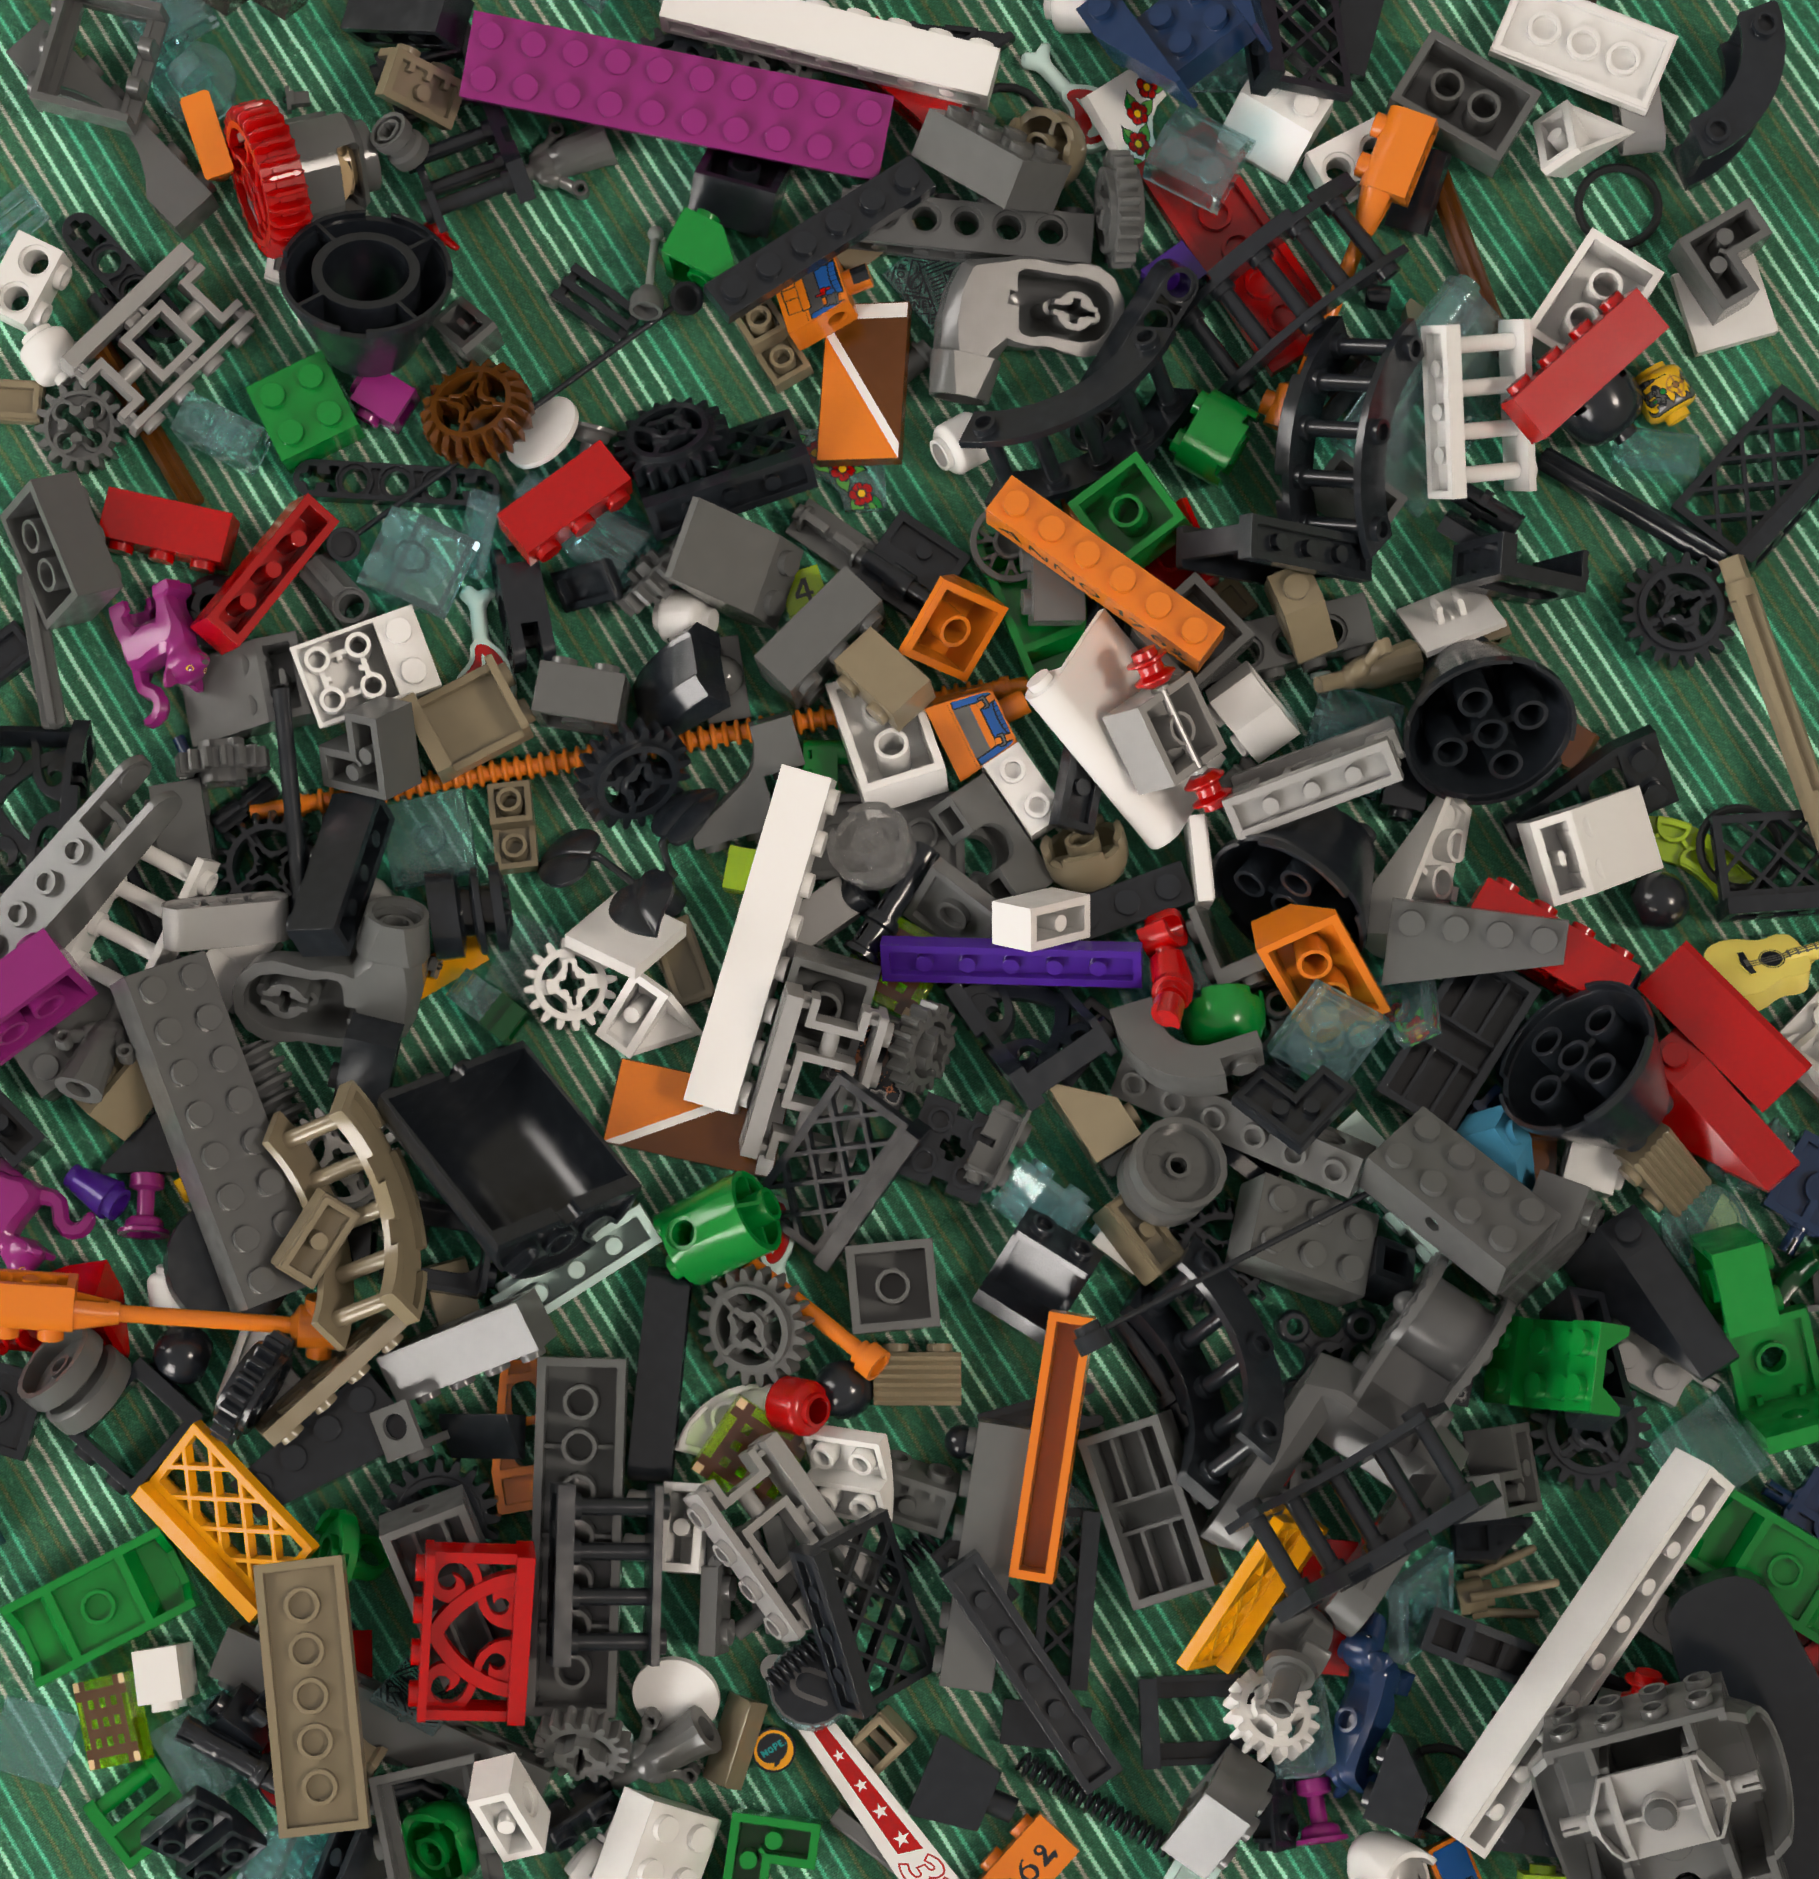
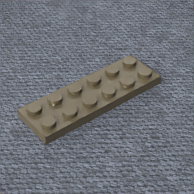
M345 1554L254 1565V1583L279 1839L368 1829L372 1827Z

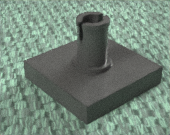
M940 856L931 866L903 915L931 937L991 938L992 901L997 899L982 889L977 883L986 876L985 873L974 871L967 877Z

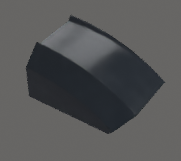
M696 622L671 639L641 670L635 680L633 690L638 718H641L647 727L651 721L656 719L662 728L670 726L676 736L731 707L729 692L726 690L718 632Z

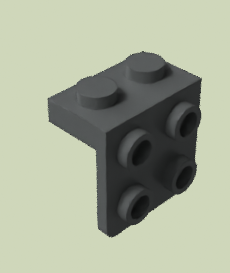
M1198 905L1188 908L1191 919L1185 921L1186 927L1195 944L1201 943L1207 959L1202 960V965L1212 985L1215 983L1250 985L1251 992H1256L1258 989L1262 990L1275 983L1258 953L1233 963L1211 910Z

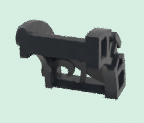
M1775 0L1740 12L1736 18L1737 25L1729 40L1720 44L1717 48L1722 69L1720 100L1710 109L1690 120V132L1683 144L1674 147L1670 152L1685 191L1711 179L1732 161L1750 138L1758 121L1769 107L1777 91L1785 62L1786 43L1782 14L1778 2Z
M74 720L72 727H61V729L57 730L44 729L42 726H0V775L5 776L0 781V833L3 835L0 836V852L4 851L8 854L7 867H15L21 859V853L26 855V869L43 850L40 847V843L45 831L50 827H55L60 831L82 806L80 799L89 798L91 775L97 756L91 720ZM3 748H32V759L26 761L22 753L13 749L14 758L10 762L3 763ZM43 749H56L43 754ZM47 768V773L50 777L57 772H61L62 781L56 786H49L45 779L44 769ZM33 775L40 791L49 798L60 802V811L52 812L42 817L33 827L30 838L27 839L12 824L2 805L22 782ZM46 837L43 842L44 847L49 843V839ZM0 874V893H4L19 875Z
M937 983V986L968 1031L971 1030L975 1038L982 1036L987 1042V1045L981 1048L982 1052L999 1075L1006 1078L1014 1094L1031 1112L1046 1102L1041 1094L1105 1052L1111 1057L1118 1052L1111 1042L1117 1036L1108 1021L1103 1016L1097 1019L1068 986H1052L1055 990L1054 992L1038 985L973 984L963 987L962 985L965 983ZM1003 1001L1004 1017L997 1022L990 1021L988 1017L992 1012H999L1001 1014L996 1002ZM1012 1001L1038 1004L1055 1010L1054 1026L1047 1044L1030 1038L1013 1040L1005 1045L1002 1043L1011 1034L1015 1025L1016 1012ZM1071 1013L1076 1018L1078 1023L1070 1025ZM1031 1051L1027 1059L1019 1060L1024 1052Z

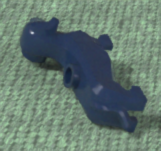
M1373 1612L1354 1636L1350 1638L1346 1636L1340 1642L1337 1651L1338 1657L1343 1659L1352 1671L1340 1707L1335 1714L1330 1737L1320 1760L1325 1774L1337 1786L1333 1791L1334 1798H1343L1349 1790L1363 1794L1368 1782L1376 1781L1378 1773L1369 1770L1370 1755L1394 1714V1695L1407 1697L1416 1676L1408 1671L1399 1669L1395 1658L1383 1651L1387 1622L1386 1618L1379 1612Z

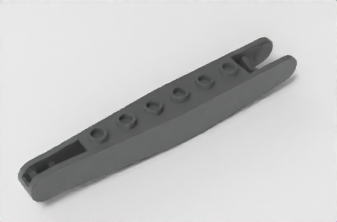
M134 755L118 765L0 896V959L14 950L17 943L24 936L38 932L42 928L65 948L88 924L179 812L182 806V799L175 791H165L155 796L133 820L123 809L124 805L150 774L151 762L144 755ZM114 820L122 832L105 850L97 839L111 821Z

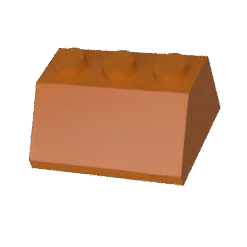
M1289 904L1251 921L1256 951L1311 1046L1391 1011L1386 998L1336 909Z

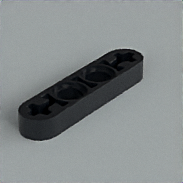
M82 212L74 213L64 221L62 237L66 244L100 282L111 291L118 301L127 294L128 289L132 285L139 283L147 275L91 215ZM81 226L84 230L88 229L89 235L98 245L93 251L83 239H76L77 235L74 232L76 228ZM111 253L119 255L121 257V265L117 271L110 274L100 271L99 263L103 256ZM164 292L146 307L149 311L162 299L177 315L181 313L179 308ZM157 320L146 330L159 343L171 344L181 339L172 329L169 331L164 327L159 329L160 324Z

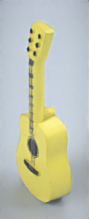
M1775 934L1760 940L1730 939L1712 944L1705 951L1704 958L1745 999L1760 1011L1781 997L1801 994L1808 989L1811 965L1815 960L1819 959V942L1801 946L1798 941L1787 934Z

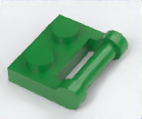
M155 1749L142 1758L143 1764L99 1799L93 1797L83 1806V1810L128 1870L133 1869L154 1852V1850L140 1844L141 1829L187 1793L170 1770L165 1759ZM154 1777L161 1785V1788L115 1824L110 1818L109 1813Z

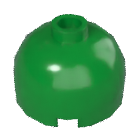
M1225 983L1201 988L1202 996L1193 999L1189 1006L1184 1009L1181 1027L1184 1038L1190 1045H1210L1256 1030L1261 1039L1266 1027L1263 992L1258 989L1257 995L1251 994L1250 985Z
M450 1800L431 1801L419 1806L403 1819L404 1821L401 1826L410 1872L415 1870L423 1879H471L479 1870L481 1865L470 1810L463 1805Z

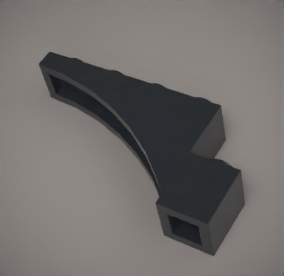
M1430 1603L1414 1646L1514 1685L1541 1647ZM1610 1673L1601 1687L1624 1692L1631 1690L1632 1686L1625 1679ZM1600 1689L1598 1690V1692L1596 1693V1695L1594 1696L1589 1705L1594 1704Z

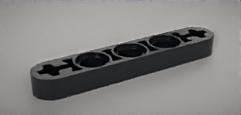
M309 459L301 462L296 467L293 481L302 496L309 493L315 500L320 502L391 506L444 467ZM454 468L443 476L451 481L452 486L450 493L446 497L439 499L429 495L427 487L402 505V507L488 511L496 507L500 502L502 489L498 479L490 471ZM317 470L321 478L334 480L332 471H337L335 478L337 492H332V485L326 482H318L315 489L310 490V487L303 479L311 477L312 471ZM353 472L363 473L367 477V485L359 493H350L344 487L346 477ZM399 474L406 476L409 479V488L404 494L394 496L387 492L386 484L390 477ZM458 479H464L463 484L465 488H478L480 481H486L488 487L493 489V492L485 493L484 500H478L475 492L462 491L464 499L458 500L460 494Z

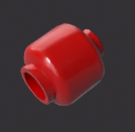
M784 1376L778 1379L770 1387L765 1401L766 1417L770 1425L780 1432L808 1437L817 1433L827 1422L831 1411L830 1401L826 1396L825 1388L817 1381L796 1376Z

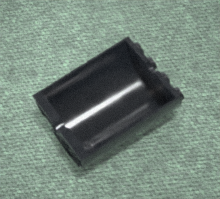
M523 1040L506 1047H496L490 1053L471 1060L464 1059L451 1069L449 1076H445L442 1071L427 1073L416 1081L400 1087H390L379 1094L377 1109L386 1123L385 1126L500 1272L506 1271L512 1278L526 1279L546 1274L585 1253L597 1243L592 1236L609 1221L617 1225L630 1209L641 1190L642 1185Z

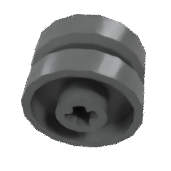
M1168 1117L1154 1122L1123 1153L1117 1167V1187L1125 1205L1139 1219L1154 1226L1175 1227L1189 1222L1222 1191L1227 1178V1157L1219 1139L1205 1125L1183 1117Z
M92 1328L74 1330L73 1333L64 1332L63 1341L57 1343L43 1342L33 1353L18 1380L17 1393L21 1399L36 1411L46 1412L45 1416L65 1435H76L93 1426L114 1406L130 1378L131 1362L113 1345L103 1344L102 1337Z

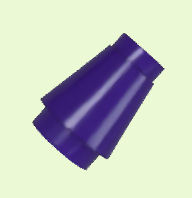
M79 1164L74 1165L68 1171L63 1182L64 1186L70 1189L99 1219L108 1218L111 1221L117 1219L124 1212L131 1198V1192L125 1188L123 1181Z

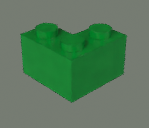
M735 1807L732 1812L723 1879H770L772 1864L815 1870L823 1820Z

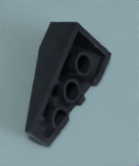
M1634 1204L1597 1227L1595 1233L1590 1235L1563 1266L1564 1271L1576 1287L1604 1292L1609 1313L1613 1318L1621 1322L1623 1326H1629L1631 1333L1634 1335L1638 1334L1657 1347L1661 1354L1700 1381L1704 1382L1739 1359V1354L1669 1250Z

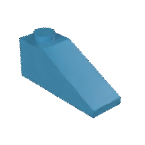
M1502 1105L1468 1114L1457 1130V1133L1532 1191L1536 1182L1532 1138L1528 1131L1515 1124L1507 1116Z

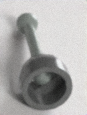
M652 226L648 230L647 235L651 242L645 284L636 288L630 297V314L637 319L645 321L657 320L663 314L664 300L662 292L653 285L658 246L664 237V231L660 226Z

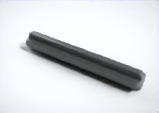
M22 572L17 575L16 579L41 726L44 729L57 730L66 725L67 719L51 630L46 631Z

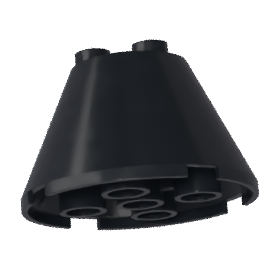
M1484 636L1454 643L1428 659L1426 662L1427 671L1406 718L1402 738L1404 755L1410 771L1425 789L1444 800L1446 796L1466 800L1468 805H1488L1507 801L1527 793L1544 782L1557 770L1562 763L1561 756L1569 741H1574L1577 727L1575 704L1568 688L1558 675L1536 661L1490 643L1488 638Z
M1332 806L1262 833L1245 836L1246 838L1243 840L1235 838L1226 843L1214 857L1212 870L1216 898H1220L1221 895L1224 897L1232 910L1228 918L1253 943L1255 942L1251 921L1286 905L1296 904L1336 909L1360 954L1363 952L1368 934L1376 857L1374 842L1377 838L1375 831L1369 825L1361 822L1358 823L1352 817L1340 811L1336 806Z
M1605 980L1585 983L1586 990L1577 992L1569 997H1566L1563 993L1557 995L1538 1009L1520 1028L1509 1045L1501 1064L1499 1075L1504 1079L1503 1093L1499 1094L1500 1103L1507 1116L1515 1124L1528 1132L1608 1149H1626L1628 1152H1636L1646 1144L1648 1136L1656 1130L1674 1105V1100L1668 1091L1653 1014L1645 999L1635 989L1626 984Z

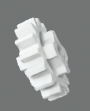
M565 938L560 939L559 950H556L552 944L547 943L544 945L546 957L543 958L537 954L531 957L537 968L536 970L524 971L523 975L532 979V985L523 988L522 991L525 994L534 995L535 1000L527 1006L529 1010L539 1007L543 1010L539 1018L541 1023L546 1022L552 1017L555 1019V1030H561L565 1021L570 1023L572 1031H579L581 1019H584L589 1026H593L596 1024L594 1012L607 1015L609 1010L603 1004L604 999L616 998V994L607 990L608 984L617 981V976L606 975L605 969L608 968L607 966L565 947ZM575 956L589 963L595 973L587 974L579 968ZM558 958L557 972L551 979L542 980L547 966ZM566 972L571 974L573 980L580 981V988L573 991V997L569 996L568 990H560L559 982L566 979ZM598 989L594 1001L588 1008L582 1011L583 997L589 990ZM553 995L561 1001L565 1013L554 1009L544 996Z
M1263 1666L1257 1673L1249 1669L1228 1689L1230 1694L1223 1701V1706L1230 1709V1712L1223 1718V1721L1227 1724H1234L1236 1728L1231 1733L1230 1738L1231 1740L1242 1738L1245 1742L1242 1752L1246 1754L1253 1748L1257 1751L1258 1762L1262 1763L1269 1755L1272 1756L1275 1765H1280L1286 1758L1294 1761L1313 1744L1315 1740L1312 1736L1320 1729V1724L1311 1720L1319 1712V1707L1308 1705L1307 1702L1313 1693L1311 1690L1298 1692L1293 1714L1291 1713V1716L1287 1718L1275 1717L1265 1709V1702L1268 1699L1272 1683L1264 1675ZM1254 1692L1255 1696L1251 1699V1704H1247L1249 1694ZM1292 1726H1295L1294 1735L1289 1738L1288 1734L1292 1731Z

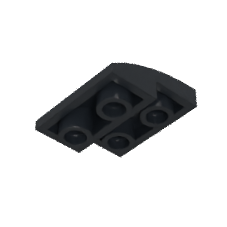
M196 1785L141 1829L140 1844L176 1860V1876L183 1879H227L267 1847V1838L232 1805L207 1789Z

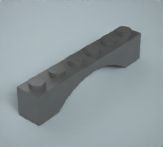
M44 19L6 51L15 67L27 79H29L33 70L37 71L41 58L39 55L40 39L44 31L49 32L50 25ZM72 49L59 97L120 112L125 92L116 83L109 87L100 78L105 73L88 54L81 58ZM143 112L136 136L128 133L126 135L133 142L140 156L146 181L147 200L154 211L184 240L220 208L213 195L217 188L210 180L205 179L201 171L194 175L185 166L189 161L185 154L172 141L166 146L156 136L161 132L160 129Z

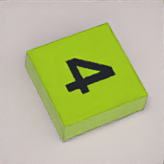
M817 564L800 569L795 575L786 601V609L790 619L824 587Z

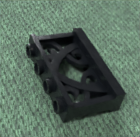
M1254 513L1239 515V524L1211 529H1202L1188 525L1177 527L1176 568L1180 570L1263 586L1267 576L1284 569L1314 574L1316 581L1331 578L1357 583L1372 581V558H1363L1358 535Z

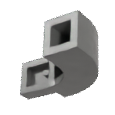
M1152 997L1109 1009L1117 1042L1127 1062L1146 1081L1170 1093L1191 1097H1208L1228 1093L1226 1076L1232 1074L1243 1076L1253 1072L1258 1066L1265 1064L1263 1047L1257 1030L1214 1044L1197 1046L1178 1041L1167 1033L1163 1026L1153 1020L1151 1015Z

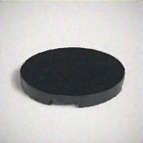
M191 1209L176 1223V1227L168 1241L166 1254L163 1256V1269L167 1287L181 1309L231 1312L194 1211ZM287 1294L238 1313L271 1315L281 1305Z

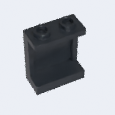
M1029 1207L972 1301L1044 1346L1049 1311L1052 1309L1069 1311L1105 1253L1093 1247L1088 1240L1078 1237L1058 1225L1051 1217Z

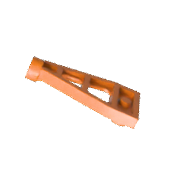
M537 1358L527 1363H522L521 1360L510 1361L511 1366L500 1373L496 1414L514 1415L512 1412V1388L516 1383L529 1381L536 1387ZM535 1415L526 1417V1426L535 1425ZM492 1459L491 1473L494 1492L499 1498L496 1503L498 1513L505 1515L532 1510L534 1464L523 1466L518 1464L515 1459Z

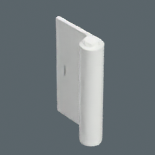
M1104 608L1098 610L1060 668L1051 671L1047 669L1040 670L1029 679L1025 699L1147 846L1152 850L1159 849L1170 843L1181 832L1189 815L1194 811L1192 805L1198 797L1195 792H1185L1184 790L1191 775L1175 787L1142 795L1138 794L1102 717L1141 690L1135 687L1136 682L1141 678L1138 671L1127 670L1126 668L1133 662L1131 655L1138 651V649ZM1220 753L1206 763L1208 768L1219 769L1226 758Z

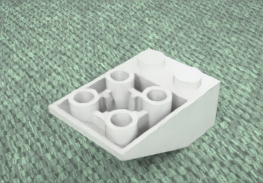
M412 604L289 648L320 729L345 722L344 712L378 696L401 699L414 692L417 699L442 687Z
M1639 785L1516 823L1538 898L1553 907L1599 893L1664 868Z

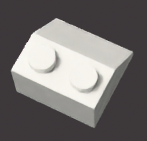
M1287 71L1285 72L1286 76L1296 77ZM1248 78L1216 140L1221 147L1287 185L1306 152H1308L1330 117L1334 100L1274 88L1266 97L1254 95L1250 92Z

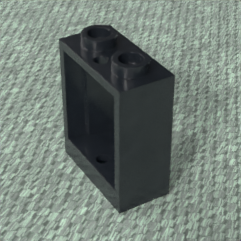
M139 1357L131 1366V1375L128 1383L114 1406L89 1429L76 1435H68V1437L77 1444L73 1451L90 1466L97 1463L108 1473L104 1479L114 1490L123 1496L127 1492L133 1495L140 1485L150 1480L190 1426L200 1419L206 1423L212 1415L178 1384L165 1379L157 1371L152 1360ZM140 1381L184 1422L140 1471L133 1476L89 1435L136 1383Z

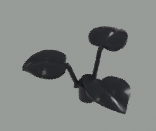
M714 788L680 792L672 796L656 811L652 819L651 831L655 836L661 837L658 846L665 867L664 871L651 869L644 873L641 878L634 879L604 855L595 852L601 842V837L597 832L591 829H577L564 834L547 849L539 862L540 868L536 872L547 886L563 888L580 880L589 870L591 861L601 863L629 884L621 888L613 896L608 909L610 918L615 924L628 932L657 938L664 914L670 917L676 916L683 910L687 902L686 895L674 881L678 873L673 868L668 845L671 843L674 846H680L691 840L706 823L720 793Z

